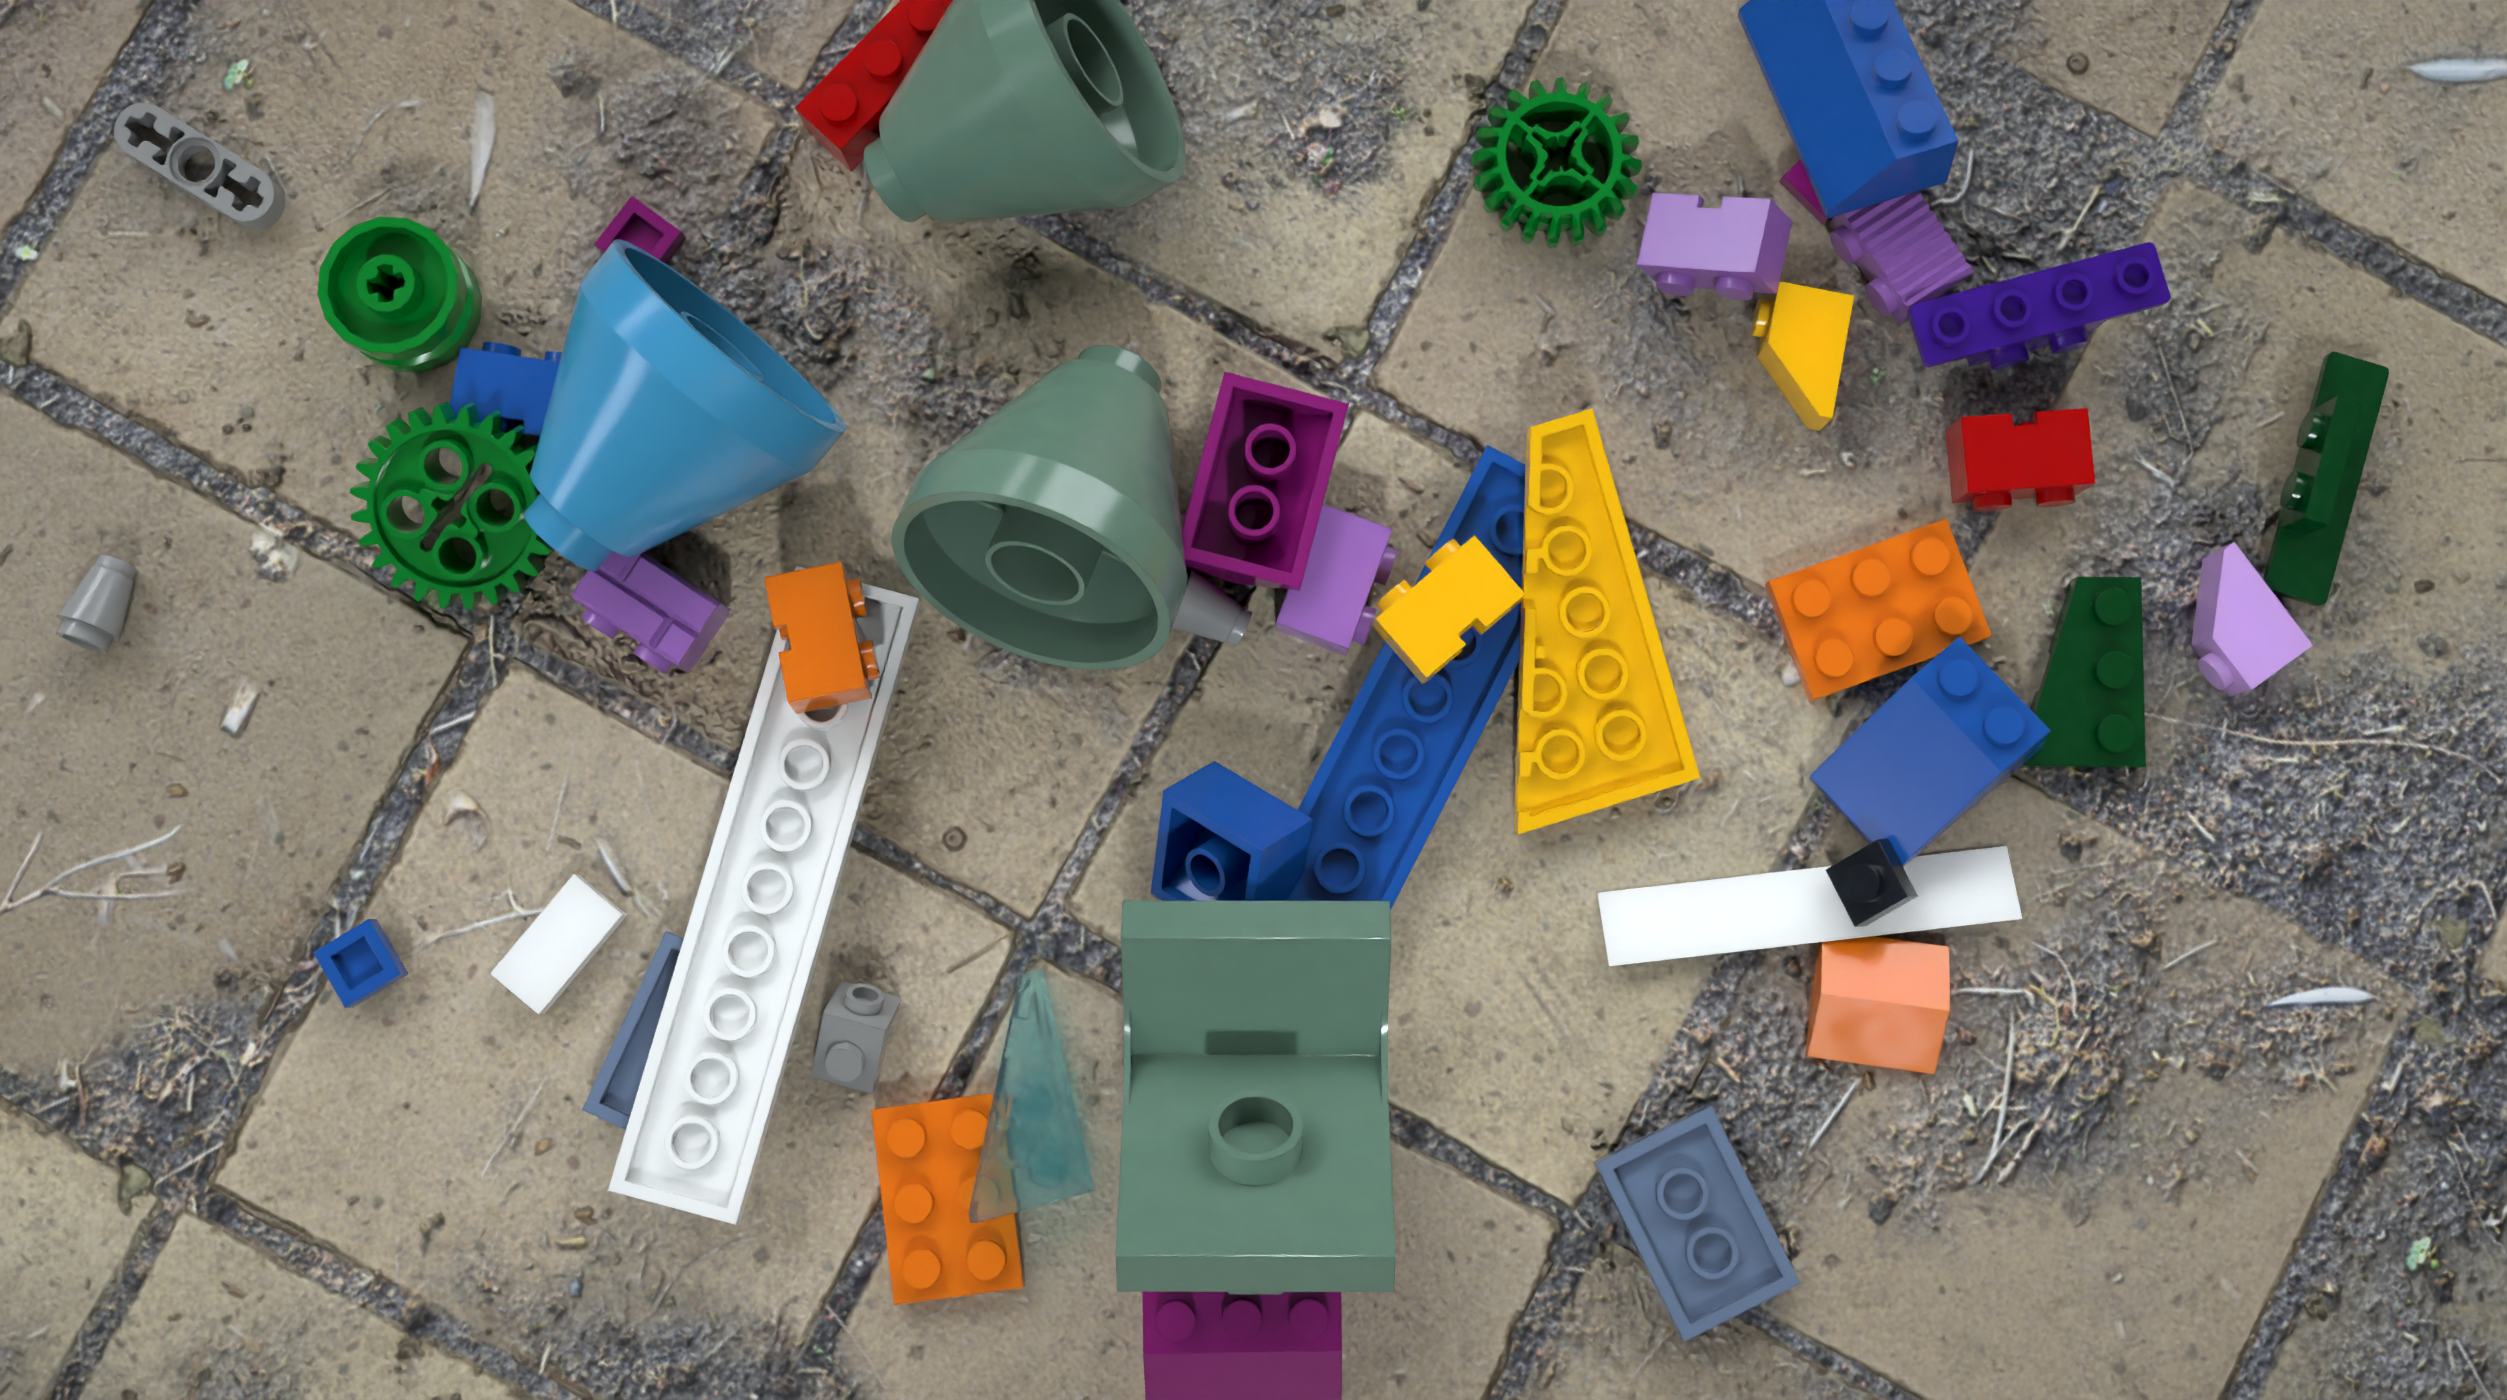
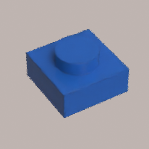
M367 919L313 952L344 1008L357 1006L408 975L407 970L377 919Z

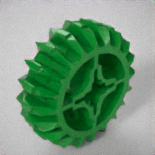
M1563 76L1555 80L1552 93H1546L1544 85L1536 79L1530 83L1528 90L1529 100L1519 91L1511 90L1506 97L1508 109L1496 105L1492 106L1487 117L1492 126L1479 127L1476 142L1483 148L1473 152L1471 165L1479 170H1483V172L1475 177L1474 189L1480 192L1494 191L1485 200L1484 210L1488 214L1495 213L1503 208L1506 210L1500 223V228L1505 232L1511 230L1517 221L1525 225L1522 233V241L1525 244L1531 243L1536 231L1539 230L1546 232L1545 243L1549 249L1557 247L1561 232L1564 231L1573 246L1581 245L1584 239V226L1597 237L1601 236L1607 228L1605 217L1618 221L1623 216L1626 208L1620 199H1633L1638 187L1630 177L1639 174L1642 168V161L1629 154L1637 149L1639 138L1638 135L1620 134L1629 122L1627 112L1617 113L1611 117L1607 115L1613 101L1610 94L1600 97L1596 104L1588 100L1591 91L1588 81L1581 83L1576 95L1567 93V82ZM1560 121L1571 124V126L1564 131L1549 132L1536 123ZM1590 137L1599 147L1604 159V184L1592 176L1594 169L1588 165L1582 155L1585 143ZM1509 143H1512L1521 151L1519 157L1529 166L1531 171L1527 184L1522 190L1512 179L1507 166L1506 148ZM1572 146L1564 171L1560 165L1558 172L1550 170L1541 180L1548 155L1552 161L1554 154L1562 157L1568 148ZM1554 193L1565 194L1574 201L1579 198L1584 200L1569 206H1551L1540 203L1547 195Z

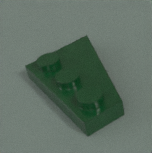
M2076 577L2070 581L2048 650L2050 657L2039 690L2035 691L2030 707L2032 712L2051 732L2042 748L2019 768L2139 769L2146 767L2141 577Z

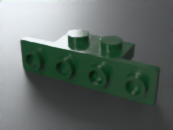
M2331 352L2323 359L2310 410L2304 417L2297 434L2296 443L2299 449L2293 471L2286 479L2281 492L2280 506L2282 511L2263 576L2265 583L2276 595L2316 607L2327 602L2389 377V369L2385 366L2338 352Z

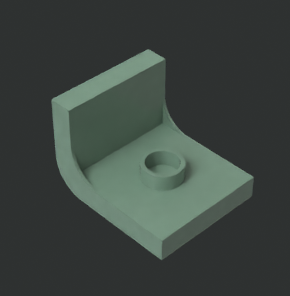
M1123 901L1121 958L1124 1007V1089L1116 1236L1117 1292H1229V1294L1394 1292L1396 1248L1388 1101V1006L1392 941L1390 901Z

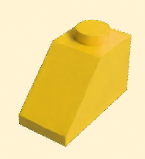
M1779 281L1777 294H1769L1767 300L1759 298L1755 307L1751 325V336L1760 337L1757 358L1806 428L1820 431L1833 418L1854 295Z

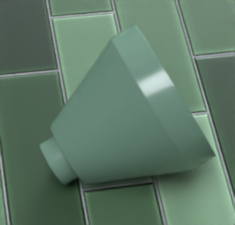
M952 0L881 114L879 120L880 137L869 143L864 149L865 167L875 190L887 207L906 222H915L926 214L940 222L953 223L1133 207L1179 180L1183 175L1186 161L1183 132L1169 89L1147 43L1120 0Z
M1110 345L1088 347L1079 354L1078 359L1057 365L921 469L898 514L892 529L891 538L896 561L917 592L945 617L973 635L1004 650L1039 662L1074 669L1111 670L1134 666L1156 655L1166 643L1187 589V572L1169 416L1166 405L1159 395L1161 380L1155 369L1140 356L1120 347Z

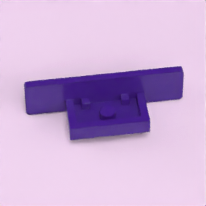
M2147 242L1917 303L1909 308L1908 317L1922 364L1925 367L1930 368L1966 358L1969 367L1990 361L1992 370H1999L2028 360V351L2050 345L2052 354H2059L2085 346L2090 343L2088 335L2107 320L2163 306L2170 300L2171 296L2156 247L2153 243Z

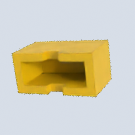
M1475 535L1462 546L1454 538L1447 542L1425 562V565L1431 570L1427 576L1414 587H1411L1406 580H1403L1376 603V606L1382 613L1375 619L1374 629L1422 685L1462 652V648L1466 646V643L1460 636L1472 626L1480 635L1484 634L1516 607L1525 596L1523 590Z

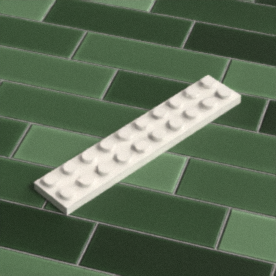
M796 566L795 571L806 568ZM862 583L868 616L857 618L861 642L873 641L880 672V678L869 680L872 699L796 714L787 700L778 653L791 650L790 640H782L779 629H777L608 1191L740 1225L921 606L919 598Z

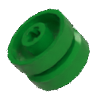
M377 217L352 226L332 243L320 266L317 295L325 320L346 343L358 349L370 360L395 372L424 373L447 365L459 355L460 347L467 348L480 324L482 295L474 272L433 230L408 218Z

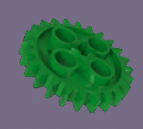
M442 402L435 406L432 418L423 407H419L408 413L409 425L400 418L386 425L385 427L390 439L378 436L367 444L377 458H365L356 464L355 468L369 478L370 481L360 482L350 488V494L367 501V506L351 514V520L370 523L372 531L358 540L359 545H379L382 552L375 558L372 566L377 569L392 563L397 568L391 582L394 588L411 579L416 582L414 600L419 602L432 590H436L440 608L446 609L454 603L458 594H460L466 610H472L481 603L482 592L492 605H496L506 597L505 586L517 594L528 585L524 573L536 577L545 569V564L537 554L550 555L555 550L535 533L524 518V512L540 494L530 478L538 444L525 450L518 444L523 436L525 427L520 424L507 433L500 431L501 412L497 410L488 415L482 422H478V412L475 403L463 406L457 418H455L449 402ZM441 448L450 449L460 458L462 463V473L460 476L446 472L441 466L439 460ZM484 463L490 464L492 466V473L463 504L460 510L462 516L445 527L432 549L425 548L423 541L426 536L453 508L455 504L453 497L471 485ZM492 489L501 490L512 499L514 504V515L512 517L498 513L492 506L490 500ZM404 496L417 500L424 511L423 523L412 521L404 513L402 507ZM454 537L463 538L471 543L476 552V563H467L458 557L453 547Z

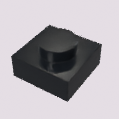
M1877 839L1826 869L1854 927L1867 926L1918 897L1889 839Z

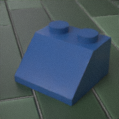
M1213 761L1163 790L1151 894L1162 901H1286L1305 871L1313 819L1216 761Z

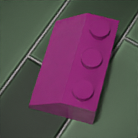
M1224 371L1182 528L1187 571L1192 569L1196 573L1237 584L1300 591L1349 403Z
M1142 1292L1143 1362L1146 1400H1342L1341 1292H1282V1294Z

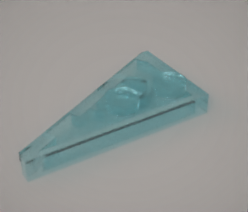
M1043 969L1019 975L968 1213L970 1223L986 1221L1094 1191Z

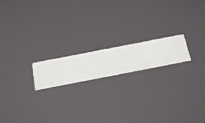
M2007 846L1915 856L1903 868L1918 897L1863 927H1854L1826 872V869L1831 866L1597 893L1609 966L2022 919Z

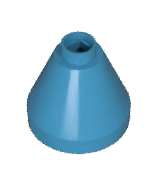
M616 239L580 282L530 473L531 481L540 494L524 512V518L535 533L554 550L576 565L594 572L600 568L613 551L626 557H635L811 472L844 434L846 426L824 396L792 364L738 317L658 258L627 241Z

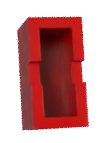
M2088 408L2039 411L2033 414L2034 421L2022 422L2019 426H2013L2012 413L1967 416L1957 419L1945 429L1952 503L1972 502L1973 511L1976 512L2011 508L2012 499L2035 498L2037 507H2057L2075 503V495L2096 484Z

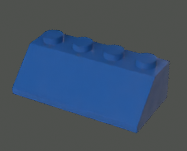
M1749 0L1739 9L1738 18L1826 219L1947 182L1958 145V138L1893 0Z

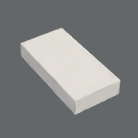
M573 874L490 974L537 1014H545L625 919L627 914L580 875Z

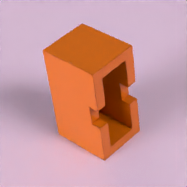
M842 562L764 577L773 627L775 630L779 629L782 640H790L791 650L778 653L787 700L795 713L800 714L872 699L869 680L880 678V672L873 641L861 642L857 618L868 616L860 578L849 580Z

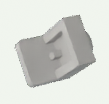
M840 982L823 1012L811 1077L873 1094L879 1082L890 1027L899 1011L901 999L898 996L884 993L873 985Z

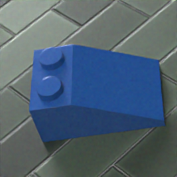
M1959 636L1893 694L1810 775L1809 779L1870 844L1877 839H1889L1904 867L2035 755L2044 745L2051 730Z

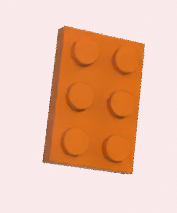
M1947 518L1770 580L1765 584L1809 702L1935 658L1959 636L1968 646L1992 637Z
M1002 1092L871 1109L894 1305L1023 1288L1025 1286Z

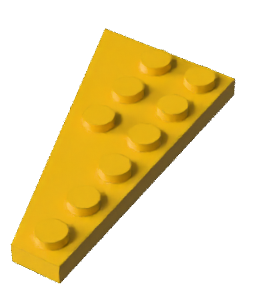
M1593 409L1528 427L1526 436L1522 590L1525 596L1521 600L1514 833L1522 834L1701 778Z

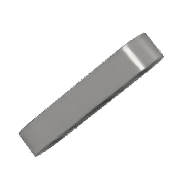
M136 103L124 109L118 116L114 126V136L118 146L129 156L247 229L261 230L268 228L281 217L285 207L284 193L281 187L262 170L154 104ZM143 125L147 128H154L160 135L173 143L168 154L151 142L143 141L137 136L139 129ZM197 152H211L215 158V168L212 174L200 182L188 181L185 175L187 160ZM233 179L251 192L257 191L264 199L258 208L252 205L246 206L241 199L226 188Z

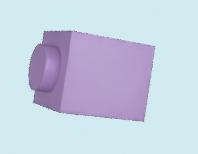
M2235 542L2211 552L2202 559L2191 646L2201 658L2198 660L2201 673L2212 686L2221 691L2225 690L2229 697L2253 690L2313 646Z

